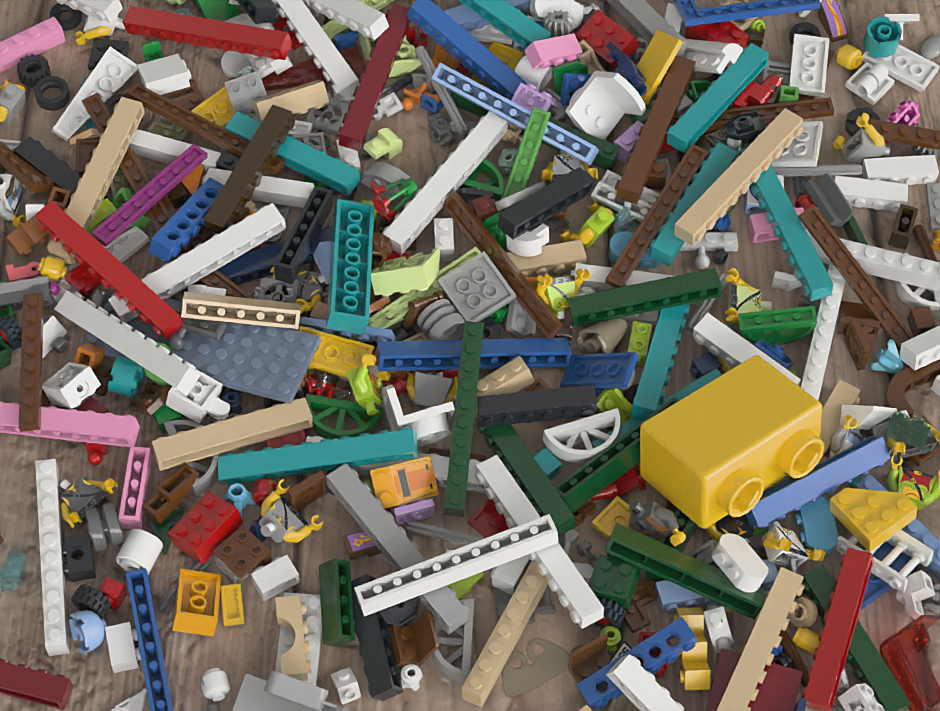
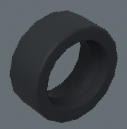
M48 76L39 80L35 85L36 101L41 108L55 111L65 107L69 102V89L64 79L57 76ZM50 88H59L63 91L60 96L53 99L42 97V93Z

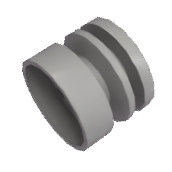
M440 299L422 311L417 319V325L423 330L424 334L428 335L429 340H460L463 337L465 320L457 313V310L448 299Z

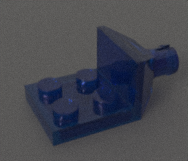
M610 41L606 45V48L609 50L608 55L614 62L617 60V68L613 73L620 74L634 87L640 96H643L647 91V87L644 84L647 79L633 61Z

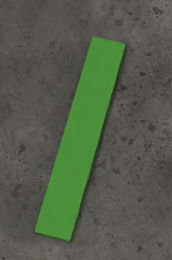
M533 107L502 199L526 189L551 112ZM513 204V205H511V206H509V207H507V208H504V209L507 210V209H509L510 207L514 206L515 204Z

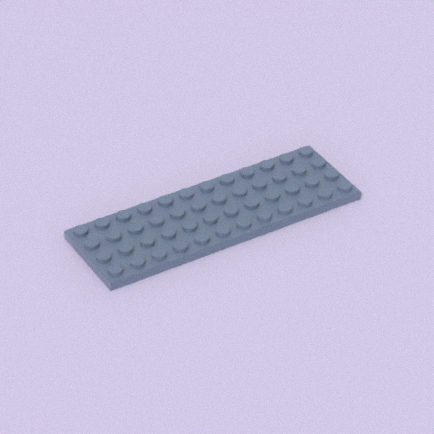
M112 290L107 297L108 299L113 296ZM170 298L164 300L168 305L182 309V301ZM108 300L103 309L109 312L108 317L112 314L118 318ZM138 316L127 322L128 325L133 327L132 332L136 329L145 335L143 339L146 340L149 337L155 342L164 343L168 346L169 338L165 339L162 335H156L151 329L152 326L149 323L144 324ZM226 322L227 327L219 341L186 332L183 337V347L178 351L170 350V356L172 353L183 359L181 363L184 364L187 361L196 367L195 369L222 383V386L291 404L318 349L321 338L318 335L290 328ZM178 330L175 331L171 336L176 335ZM90 332L87 333L81 344L82 346L86 343H91L105 349L104 355L114 358L122 354Z

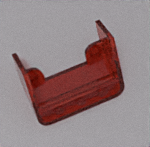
M921 615L887 638L880 645V654L911 703L908 708L909 711L940 710V686L922 651L929 647L931 641L927 628L938 622L940 615Z

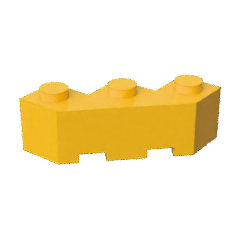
M701 607L676 608L673 622L682 616L698 641L692 650L679 654L681 669L679 670V683H683L685 690H710L707 640L704 636V613Z

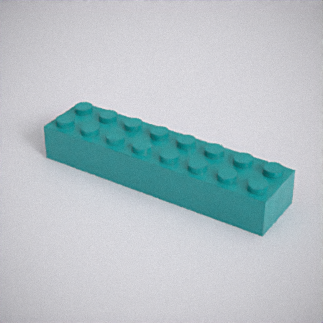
M337 199L332 222L326 328L358 334L365 333L369 321L373 205Z

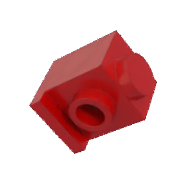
M106 576L98 591L103 593L102 595L110 600V609L117 612L127 596L125 585Z

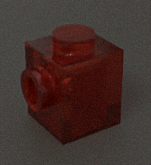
M489 194L471 200L473 213L480 221L495 214V209H497L494 204V198L491 199Z

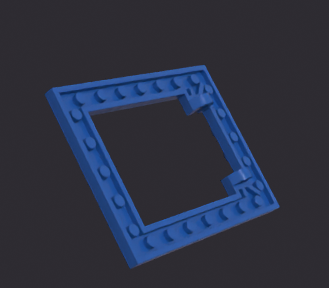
M673 0L685 26L820 9L819 0H759L698 8L694 0Z

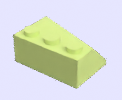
M360 33L359 41L366 62V60L371 59L369 54L371 48L375 47L376 44H374V39L365 37ZM406 35L389 77L403 76L422 65L415 53V47L410 45Z
M439 248L433 249V252L427 255H423V252L416 253L407 260L406 257L387 260L381 267H376L371 272V282L375 295L389 296L393 292L404 294L414 289H417V291L427 290L439 276Z

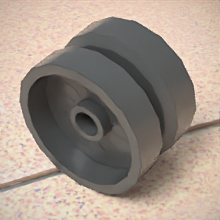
M113 501L102 505L103 518H100L96 507L85 509L88 520L86 522L91 541L93 540L96 552L107 550V536L110 537L111 544L114 547L121 546L124 543Z

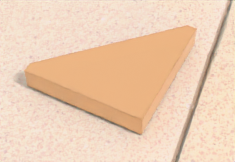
M88 129L69 139L70 145H76V139H100V133L97 129Z

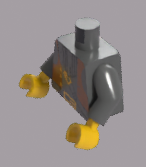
M636 500L630 504L631 516L628 521L630 529L656 541L671 536L670 542L673 546H677L685 541L686 536L683 532L678 531V519L672 511L663 508L656 502L642 505Z

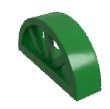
M483 159L471 173L470 178L466 179L459 187V189L477 187L481 190L493 191V203L503 197L504 182L499 170L492 163ZM478 172L485 174L491 179L484 183L475 181Z
M815 306L738 314L741 335L752 343L764 340L772 345L788 344L806 337L817 325Z
M306 394V401L313 420V427L311 428L324 439H340L342 436L359 437L362 433H370L372 435L382 422L383 407L377 406L379 412L374 415H368L366 409L357 402L334 398L328 399L327 397ZM313 411H314V412H320V413L315 416L314 413H313ZM330 415H338L335 429L325 426L320 421ZM345 417L352 418L359 427L353 430L341 431ZM362 420H367L369 422L365 424Z

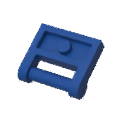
M563 74L560 98L562 106L569 105L572 98L569 96V93L576 92L579 88L583 87L592 74Z

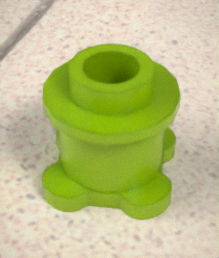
M608 626L602 629L600 637L604 634L608 636L606 649L610 653H615L617 650L616 646L621 641V635L617 628Z

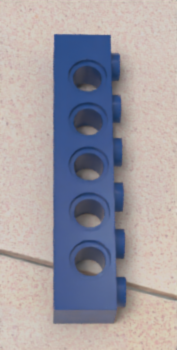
M209 177L151 239L149 253L166 262H169L173 257L176 258L181 248L188 245L191 237L198 234L202 225L205 226L203 220L224 185Z
M681 616L578 683L577 687L591 709L599 710L606 706L607 701L611 698H618L624 694L606 675L621 657L629 654L636 657L639 661L643 662L642 668L653 675L665 663L674 662L678 658L677 655L684 651L692 650L698 642L696 636ZM671 639L679 640L675 646L668 645ZM654 650L661 651L660 656L656 658L651 657V653ZM602 684L608 685V689L606 691H598L599 687Z

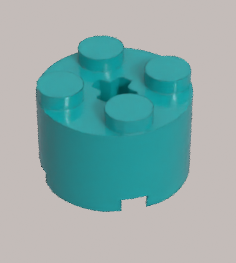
M877 17L871 20L867 26L863 46L872 58L889 57L896 53L902 35L901 26L896 21L892 22L888 17Z
M119 354L110 374L112 375L113 382L109 381L108 391L134 398L139 392V387H137L139 381L143 382L145 377L144 367L127 356Z

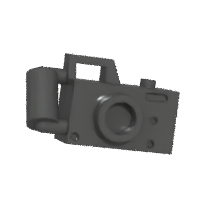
M441 112L428 117V126L432 129L430 137L434 143L439 142L441 146L445 147L454 140L452 128Z

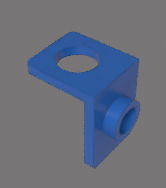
M434 90L431 94L434 95L438 93ZM425 94L421 95V108L434 115L444 106L441 99L437 104V101Z

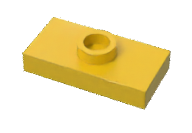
M241 583L220 586L224 626L245 624Z

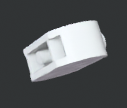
M531 0L530 13L534 18L544 21V17L549 12L553 13L554 10L568 11L573 18V29L578 27L583 20V9L574 0Z
M730 533L722 535L712 551V559L739 590L745 592L757 591L768 574V567L741 536Z

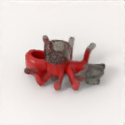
M320 371L317 377L307 375L303 378L306 389L310 393L317 392V396H321L324 391H327L328 399L331 398L332 394L334 398L339 399L351 395L350 391L344 390L350 383H344L341 389L335 388L339 378H335L332 383L333 374Z

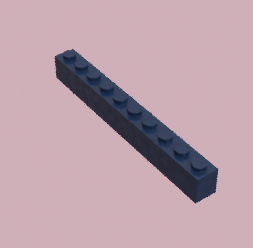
M332 226L321 229L303 265L315 262L313 254L319 242L331 241ZM286 241L272 243L269 246L256 248L244 253L217 270L237 286L273 275L274 273H271L270 270L274 266ZM196 281L195 283H193V284H191V285H202V284H201L200 282ZM188 287L180 291L182 297L184 296V292L188 291Z

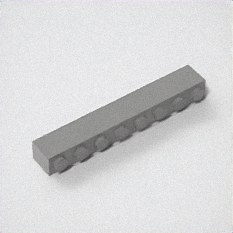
M606 0L648 43L651 42L658 29L683 42L676 56L686 54L687 43L685 38L673 26H670L665 18L661 17L646 0Z

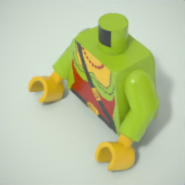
M372 354L363 355V365L346 372L356 401L366 409L368 415H374L379 412L377 405L382 403L380 394L382 380L389 381L391 373L388 371L377 370L375 377L367 368L368 365H375L376 356Z
M894 455L890 456L889 462L892 464V467L889 468L887 478L890 492L904 493L917 506V510H922L924 505H930L940 496V470L938 471L939 479L936 480L937 476L899 466L903 462L901 456H899V462L896 464L893 462Z

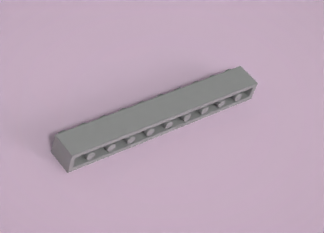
M345 463L326 476L327 486L396 571L429 560L426 556L423 557L419 553V548L414 541L410 542L406 537L405 530L401 526L398 527L392 514L382 508L383 505L379 498L373 497L369 486L359 480L358 473L354 468L350 469ZM443 586L419 595L421 602L431 611L434 618L448 635L468 621L469 609L464 602L460 603L456 598L457 595L452 587Z

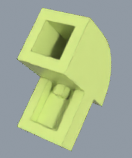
M389 128L379 130L378 136L364 144V150L375 160L381 156L390 160L401 153L403 147L402 140Z

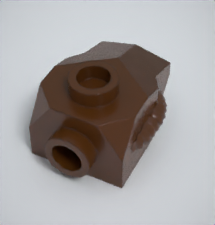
M373 232L372 264L381 267L387 256L391 255L392 245L390 244L389 237Z

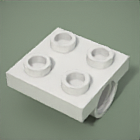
M866 62L846 82L845 87L871 105H874L894 85L895 80L888 76V70L883 64L875 63L872 66Z

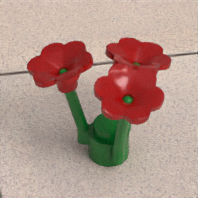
M410 177L406 180L402 178L386 186H376L373 181L370 182L375 195L371 199L374 209L390 224L393 223L392 218L397 214L396 211L409 198L413 197L414 192L418 190L415 182ZM400 185L397 193L389 198L381 199L380 193ZM401 194L405 196L394 209L388 210L387 206L392 200Z

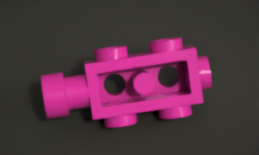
M904 100L888 115L885 121L914 126L918 123L917 118L920 116L918 111L919 105L916 102ZM884 140L885 144H890L892 142Z

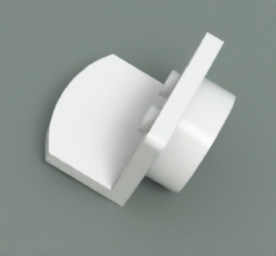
M595 71L586 84L573 94L569 106L566 108L567 115L576 127L603 140L606 139L624 113L643 115L646 111V106L641 96L626 79L618 73Z
M392 385L382 388V406L391 432L398 431V429L403 427L413 429L417 436L418 447L440 441L452 433L449 423L455 411L453 402L429 407L404 416L395 388Z

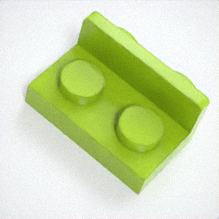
M605 388L596 399L597 412L599 414L618 408L620 425L633 418L630 417L633 405L625 399L619 389Z

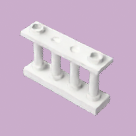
M899 530L884 541L889 542V544L895 547L881 562L873 557L874 563L871 573L889 583L892 588L904 593L908 582L906 576L918 563L927 567L932 561L934 550L904 531ZM854 535L849 540L842 536L838 537L836 550L841 555H846L847 548L864 551L855 545L858 540ZM881 543V544H880L879 546H877L875 549H873L872 551H870V553H872V555H873V554L875 553V551H876L883 543ZM902 552L912 559L898 573L890 568L889 565Z

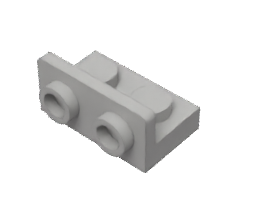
M515 299L509 303L506 330L519 339H523L535 334L536 323L519 301Z

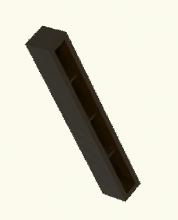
M272 104L203 221L208 231L220 234L227 230L229 226L234 225L238 217L243 214L244 207L251 200L253 191L260 185L263 174L269 170L272 159L277 156L281 144H284L289 130H292L295 125L292 111Z

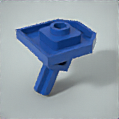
M764 340L757 341L754 344L756 348L785 369L791 368L794 364L783 353L784 349L779 345H772Z

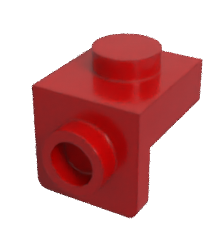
M634 467L615 480L620 496L626 495L638 488L642 491L646 490L645 483L647 481L641 477L640 472Z

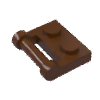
M194 79L189 81L190 87L161 95L171 100L170 98L192 90L191 93L172 100V102L190 111L205 101Z
M436 291L433 295L420 300L414 299L409 301V310L405 315L406 317L402 325L406 329L417 326V319L422 311L435 301L444 299L442 291Z
M148 382L145 385V390L137 394L128 406L134 412L151 416L167 401L168 392L172 387L168 385L159 386L154 382Z

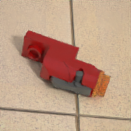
M772 73L760 84L751 81L733 102L732 109L773 104L784 82L782 76L778 73Z

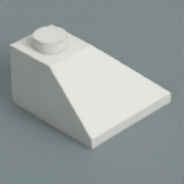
M841 404L840 425L844 424V416L850 415L852 419L858 420V426L854 430L859 433L860 429L868 430L895 414L897 408Z

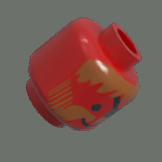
M266 477L256 481L254 484L252 499L259 507L262 506L263 501L272 491H276L278 483L272 478Z

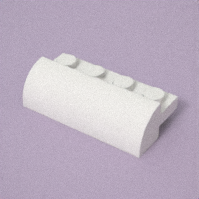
M246 14L247 19L240 23L241 25L275 30L272 23L255 24L248 14ZM246 54L254 71H259L261 79L274 71L278 75L293 66L288 55L285 60H274L268 57Z
M685 39L687 43L686 54L680 57L696 61L694 71L721 74L727 63L734 64L743 49L733 43Z
M607 170L603 179L598 182L592 192L591 199L642 222L659 196V193L645 187L637 205L617 199V191L614 189L617 180H621L622 177Z

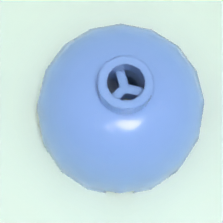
M88 610L70 614L73 619L69 620L72 638L74 641L77 639L81 647H77L81 653H87L98 648L105 637V627H107L105 620L100 619L96 613Z

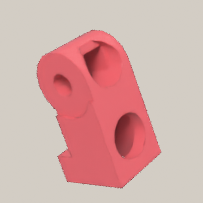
M30 262L27 266L14 268L13 264L7 265L6 271L9 282H14L18 279H33L40 276V271H38L40 263Z

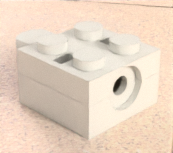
M69 362L44 382L42 389L53 405L72 409L78 407L84 398L94 394L101 384L90 366Z
M194 369V371L200 377L187 395L173 386L169 390L166 405L199 424L207 414L218 421L225 420L228 417L230 405L219 399L223 384L197 369Z

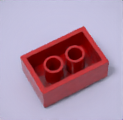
M731 21L687 26L685 32L686 39L733 43L739 45L742 49L747 47L749 35Z
M598 9L575 35L579 42L584 40L594 50L595 55L614 70L621 68L640 46L633 35Z
M208 491L168 532V535L174 547L203 565L214 554V549L229 538L243 523V520L235 506Z

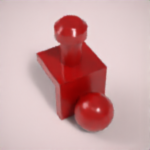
M86 444L88 462L93 466L99 465L103 459L102 455H108V445Z

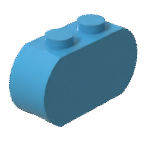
M617 232L612 236L608 256L613 264L616 263L635 232ZM648 248L636 268H657L661 262L650 257L651 249Z
M819 496L818 500L803 504V507L795 513L794 518L795 524L799 525L798 538L803 543V548L812 551L815 548L821 549L826 552L825 557H828L835 550L838 532L834 515L830 511V501Z

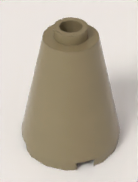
M616 318L582 329L578 333L579 337H577L579 350L582 354L611 353L628 331L626 321L622 318Z

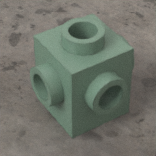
M503 149L502 155L499 156L498 164L505 174H511L519 149Z

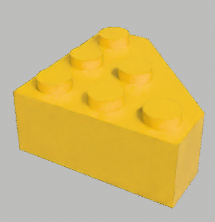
M844 488L830 498V511L869 552L916 519L917 506L904 493Z

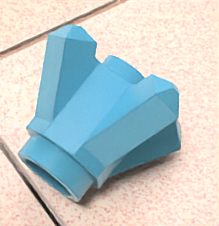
M890 339L887 342L888 347L886 349L881 348L875 355L877 360L875 362L872 361L869 367L871 370L886 371L896 375L901 371L905 363L899 357L895 341Z
M239 483L231 485L228 492L221 497V499L238 509L242 519V509L247 504H256L252 499V493Z

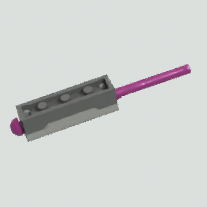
M37 276L27 280L18 279L8 283L0 282V311H5L7 306H12L13 311L23 310V295L41 292L44 295V306L54 305L53 296L60 292V286L57 282L50 281L48 276Z

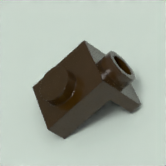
M100 364L93 370L101 384L95 393L101 396L107 394L108 383L113 381L112 375H110L112 368L108 365Z

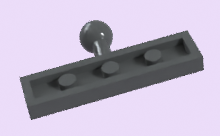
M170 306L182 316V309ZM181 317L183 325L179 328L176 335L169 338L168 346L174 351L180 350L183 347V337L186 332L219 341L227 324L223 321Z

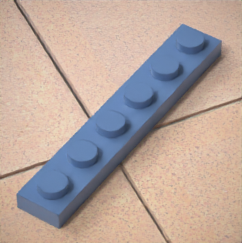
M301 316L299 319V327L304 326L347 339L357 338L362 342H369V340L376 342L395 341L396 338L390 329L367 326L364 334L328 329L326 328V320Z

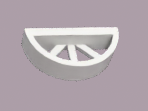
M894 281L898 296L911 309L919 306L930 307L932 316H940V292L928 289L934 294L935 302L919 297L926 288L919 287L915 292H912L906 283Z
M618 408L546 429L543 432V441L547 448L557 457L572 463H587L617 440L620 428ZM610 426L614 427L611 436L599 431ZM587 433L606 442L593 448ZM578 436L581 437L586 450L572 449ZM569 439L566 446L559 443L561 441Z

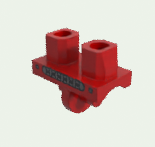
M416 24L411 27L409 26L406 32V39L410 45H413L415 49L420 46H424L425 49L427 48L428 41L420 39V37L426 38L428 34H425Z

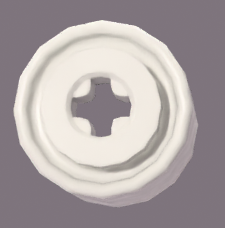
M527 55L520 59L514 70L526 83L532 84L540 91L546 86L548 87L553 78V66L550 65L545 69H533Z
M131 529L116 557V561L127 572L146 568L147 574H149L163 548V543L146 531Z

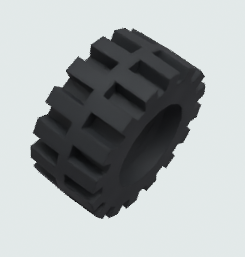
M31 54V56L26 55L25 59L21 58L17 64L19 79L27 87L30 85L31 88H34L39 80L51 76L47 59L45 60L44 56L40 57L39 54L36 56L34 54ZM33 68H38V69H40V70H39L38 72H36V73H28V71H29L30 69H33Z
M81 584L71 598V602L79 610L93 611L100 619L104 617L111 606L110 600L102 595L103 593L85 584Z

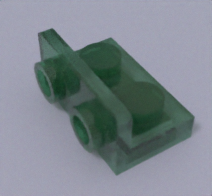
M897 412L896 415L891 414L884 437L923 450L931 429L930 426H927V422L917 418L915 421L907 419L908 415Z

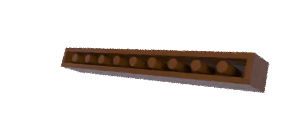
M675 56L667 70L668 74H665L662 78V87L657 89L655 96L657 99L652 100L651 112L646 114L644 120L646 124L641 126L638 136L640 137L634 141L632 148L634 151L629 153L626 162L628 164L622 168V178L616 182L614 190L617 191V199L638 204L667 137V131L673 123L692 79L696 61Z

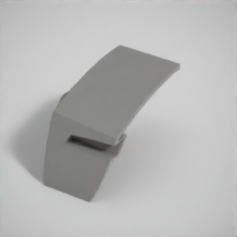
M271 670L267 681L245 673L232 711L351 710L326 702L329 691Z

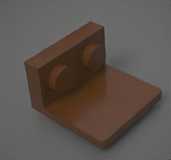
M848 301L840 302L838 334L846 335L850 321L858 319L861 327H872L873 332L869 334H876L877 336L880 321L874 319L864 304Z
M244 525L214 549V554L240 579L260 562L265 566L272 562L271 551Z
M426 611L412 627L393 625L389 629L397 666L414 664L420 667L439 647V639L436 634L435 622L431 611Z
M606 634L601 637L597 635L584 646L579 645L571 651L568 670L577 684L609 664L611 657L606 651L608 641Z

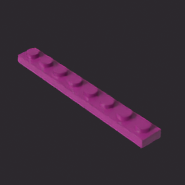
M193 143L92 232V237L107 247L206 160L208 153Z

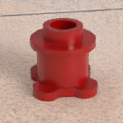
M805 194L797 197L795 207H803L804 211L813 205L816 208L818 206L810 200V195Z
M397 376L390 383L384 381V387L392 385L397 396L407 393V382L404 378Z

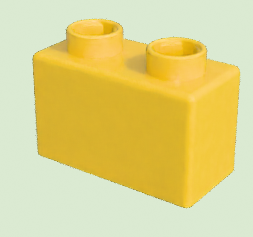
M754 355L642 423L640 427V475L703 529L711 526L728 514L732 517H740L754 508L759 502L763 491L788 475L792 478H801L812 471L818 464L824 451V443L820 439L822 404L759 355Z

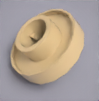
M803 597L795 599L794 601L797 602L793 614L788 613V618L794 626L808 628L817 619V607L810 599Z

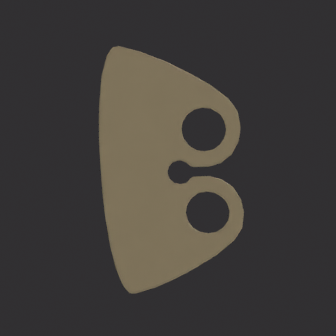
M542 639L533 640L527 646V655L535 662L533 666L528 665V660L522 653H511L503 667V684L506 696L514 697L521 695L554 678L568 667L570 654L562 648ZM535 644L542 645L544 647V654L542 656L533 655L531 651L532 646ZM512 657H519L522 660L520 668L513 669L509 665Z

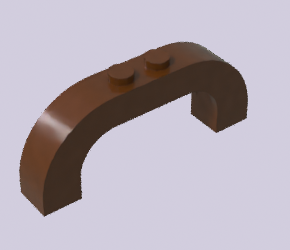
M940 359L917 370L912 369L908 365L892 378L885 394L884 407L897 408V412L887 418L893 426L898 422L896 414L900 411L907 410L910 418L913 417L915 411L907 402L905 393L934 380L940 375Z

